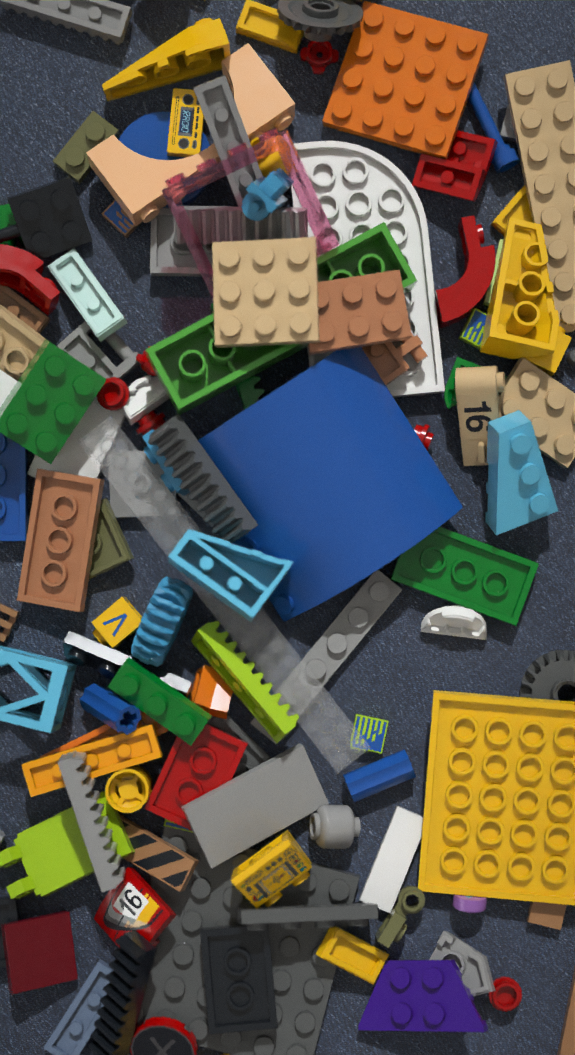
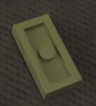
M92 111L54 158V165L81 184L92 170L86 152L113 134L117 138L120 135L119 130L95 111Z

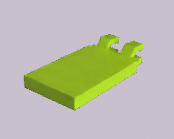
M105 790L100 792L97 803L104 804L101 816H108L109 819L105 829H112L113 834L110 842L117 843L115 854L121 855V859L135 853L118 811L108 803ZM73 807L16 834L18 838L14 839L15 846L0 852V868H8L22 861L28 877L6 886L11 899H20L35 892L36 896L41 894L42 897H46L95 873Z

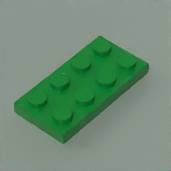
M439 527L398 557L390 580L516 626L539 563Z

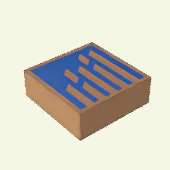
M116 200L102 213V216L125 238L140 225L135 226Z

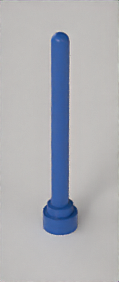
M474 82L468 100L486 137L496 139L498 142L492 164L497 173H502L516 166L520 162V158L515 148H510L509 144L504 143Z

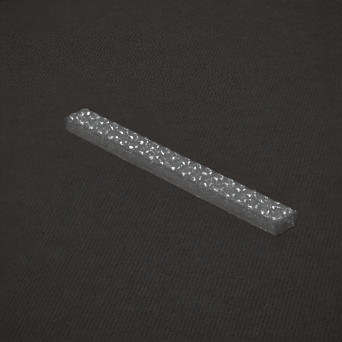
M109 416L78 441L167 556L170 555L188 529L203 533L112 416ZM180 572L222 627L229 633L233 641L237 642L240 650L246 653L248 660L254 662V667L258 673L262 672L264 674L262 678L266 683L271 682L273 692L282 695L280 701L283 704L288 703L290 705L288 711L291 715H299L298 724L337 773L341 772L371 748L263 608L260 609L252 622H249Z

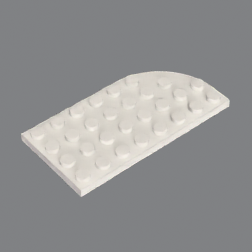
M342 141L287 144V148L293 156V166L290 171V178L294 181L291 185L293 207L307 208L308 237H316L317 257L385 222L417 279L413 289L405 293L404 296L411 333L414 336L418 335L423 342L421 347L428 357L418 364L411 354L403 357L410 369L386 386L393 398L444 393L445 386L428 226L423 205L413 185L391 161L375 151L357 144ZM401 340L392 342L396 349L403 344ZM307 346L309 368L334 351L309 355Z

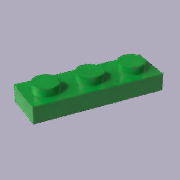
M130 657L125 660L108 685L114 692L190 746L212 717L208 712Z

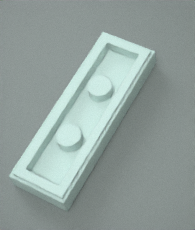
M75 248L47 266L100 342L127 324L121 312Z

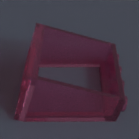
M277 127L258 136L260 143L250 148L247 147L246 143L240 144L227 151L229 158L218 163L215 158H211L196 166L198 170L196 174L186 178L182 172L165 181L167 187L161 190L213 302V268L180 198L277 151L288 176L294 181L292 186L301 207L307 208L308 223L314 237L317 239V256L339 246L287 130L281 133L278 132Z

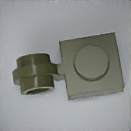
M406 886L399 892L397 904L393 906L391 913L387 914L375 934L377 941L387 948L390 947L393 941L398 943L403 937L408 926L405 924L406 915L418 913L423 909L425 896L418 887ZM409 895L417 896L416 903L412 905L407 904L405 901Z

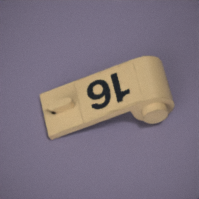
M497 366L456 368L455 391L463 465H488V422L500 418L498 400L499 392H505V373L498 372Z

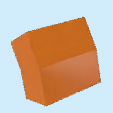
M204 664L196 671L189 700L210 715L227 719L233 691L213 667Z

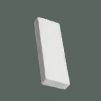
M396 806L360 894L359 901L378 904V909L391 913L422 836L423 816Z

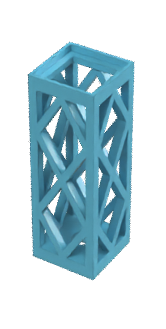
M0 645V667L10 664L39 694L11 704L0 695V721L47 733L61 729L77 665ZM36 667L52 671L50 681ZM45 701L41 715L20 710V708Z

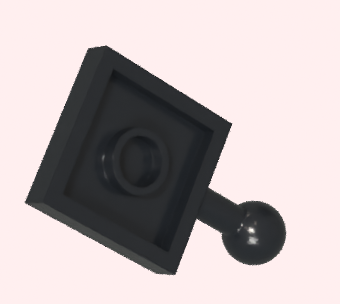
M70 176L7 197L16 224L0 229V244L22 237L26 251L42 259L93 241Z

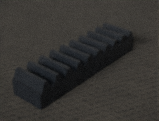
M136 930L124 933L115 941L120 947L114 950L112 955L117 959L109 964L113 971L106 975V979L110 983L103 987L107 994L100 998V1002L104 1006L97 1010V1014L101 1018L94 1022L98 1029L91 1033V1037L95 1041L88 1045V1048L95 1055L129 1054L157 949Z

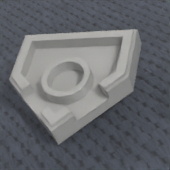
M443 931L429 960H455L462 974V981L469 988L473 997L495 991L487 956L450 932Z

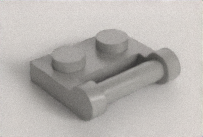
M86 321L57 345L102 375L105 379L111 377L122 379L140 365L136 360V355L139 353L137 351L133 352L120 336L114 332L105 341L123 360L116 367L88 336L92 329Z

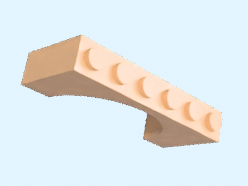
M249 43L222 60V76L225 75L250 142L256 137L271 134L275 130L282 131L292 123L295 117V102ZM113 134L86 152L90 167L135 226L141 222L147 223L153 220L159 214L160 209L169 203H178L185 197L186 191L195 185H204L213 177L214 172L223 167L214 143L190 157L177 160H158L142 156L130 150Z

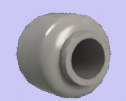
M321 805L316 813H312L310 816V838L315 840L320 848L346 849L352 845L354 837H359L360 819L359 817H354V813L348 805Z

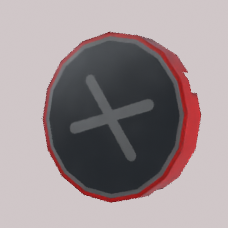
M151 1017L146 1019L144 1024L138 1025L135 1028L130 1046V1054L196 1055L198 1045L193 1032L189 1033L184 1028L185 1024L179 1020L169 1017Z

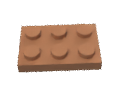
M400 269L318 282L320 343H307L309 355L407 340L412 337Z

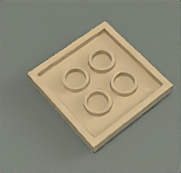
M316 237L212 242L214 336L217 348L320 343Z

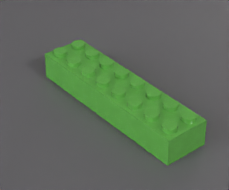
M385 222L317 257L318 282L399 269L404 294L411 291L417 282L415 275ZM213 313L145 350L149 363L177 413L181 415L304 349L308 344L217 348L215 346Z

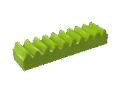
M207 622L196 631L191 642L274 741L279 743L295 728L299 715H287L290 705L288 703L281 706L278 704L282 696L280 693L270 695L269 691L273 686L271 682L262 685L260 681L264 674L262 672L257 674L251 672L255 666L254 662L244 664L242 661L246 653L240 652L236 654L234 652L237 642L226 643L225 640L229 633L227 631L221 633L216 631L220 622Z

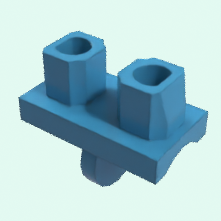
M281 168L272 171L266 178L263 176L253 181L246 188L249 193L242 201V210L245 216L250 220L260 221L269 216L270 213L281 208L288 200L283 194L294 181Z

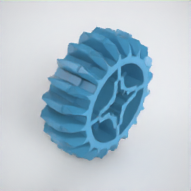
M167 576L159 582L145 609L131 646L133 657L139 659L144 664H151L156 667L164 662L193 597V588L177 578L173 579Z

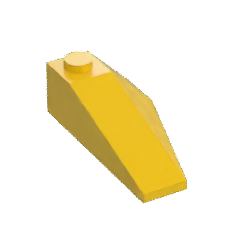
M204 18L198 20L193 26L187 27L103 83L102 87L107 102L222 70V60L231 54L229 40L221 19Z
M511 217L508 220L480 348L482 353L508 359H519L548 355L555 352L560 320L558 310H555L552 295L554 293L553 282H550L547 268L548 256L543 229L540 224Z

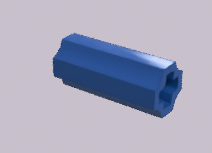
M95 683L86 687L83 696L80 698L83 710L117 732H123L126 735L137 729V724L142 719L139 708Z
M404 749L343 774L353 801L356 802L412 779L416 775Z

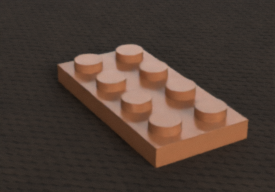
M37 469L17 601L75 612L84 611L104 479Z

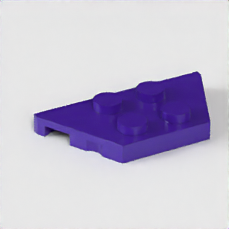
M386 960L359 1022L358 1031L487 1032L488 1026L485 1020L481 1019L473 1003L474 998L469 988L464 985L462 974L455 960Z

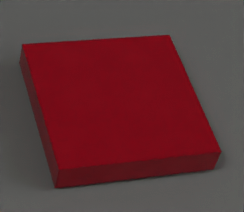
M61 911L1 924L9 993L17 994L78 979L69 911Z

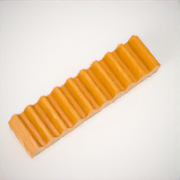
M152 723L139 727L128 735L122 732L30 760L21 764L30 796L34 797L66 787L57 762L61 755L75 750L77 752H86L87 754L82 765H90L91 770L86 778L99 777L160 758L163 755Z

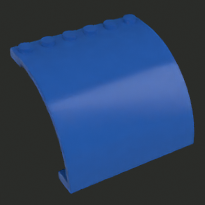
M362 347L334 351L198 440L258 524L250 532L233 542V544L293 562L287 574L268 598L283 622L325 602L374 573L423 540L463 508Z

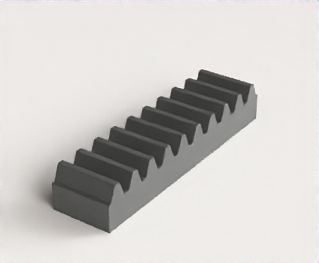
M179 414L170 418L150 434L149 445L158 446L157 456H165V467H173L174 469L172 477L181 478L180 488L188 489L190 491L188 499L198 502L196 510L206 513L205 523L212 522L214 524L212 528L213 534L220 533L222 540L229 541L232 544L258 525Z

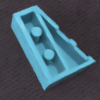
M520 410L489 421L487 434V463L489 468L488 482H486L488 506L487 512H485V522L495 535H499L558 511L531 421Z
M191 529L187 530L168 556L169 564L249 622H252L293 564L292 561L275 558L260 551L234 545L229 541Z

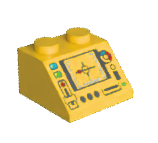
M287 829L233 869L231 881L256 909L263 903L266 907H269L283 896L280 892L290 883L295 887L310 876L308 870L312 868V862Z

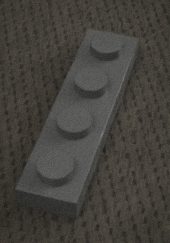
M374 903L258 907L257 909L255 907L237 908L238 922L246 924L247 930L251 931L267 930V923H281V929L301 928V922L315 921V927L326 928L335 927L336 920H348V926L369 925V919H378V904Z

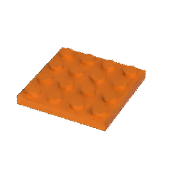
M364 1L362 5L363 19L360 27L355 28L322 119L323 126L419 154L422 153L447 160L489 40L488 34Z

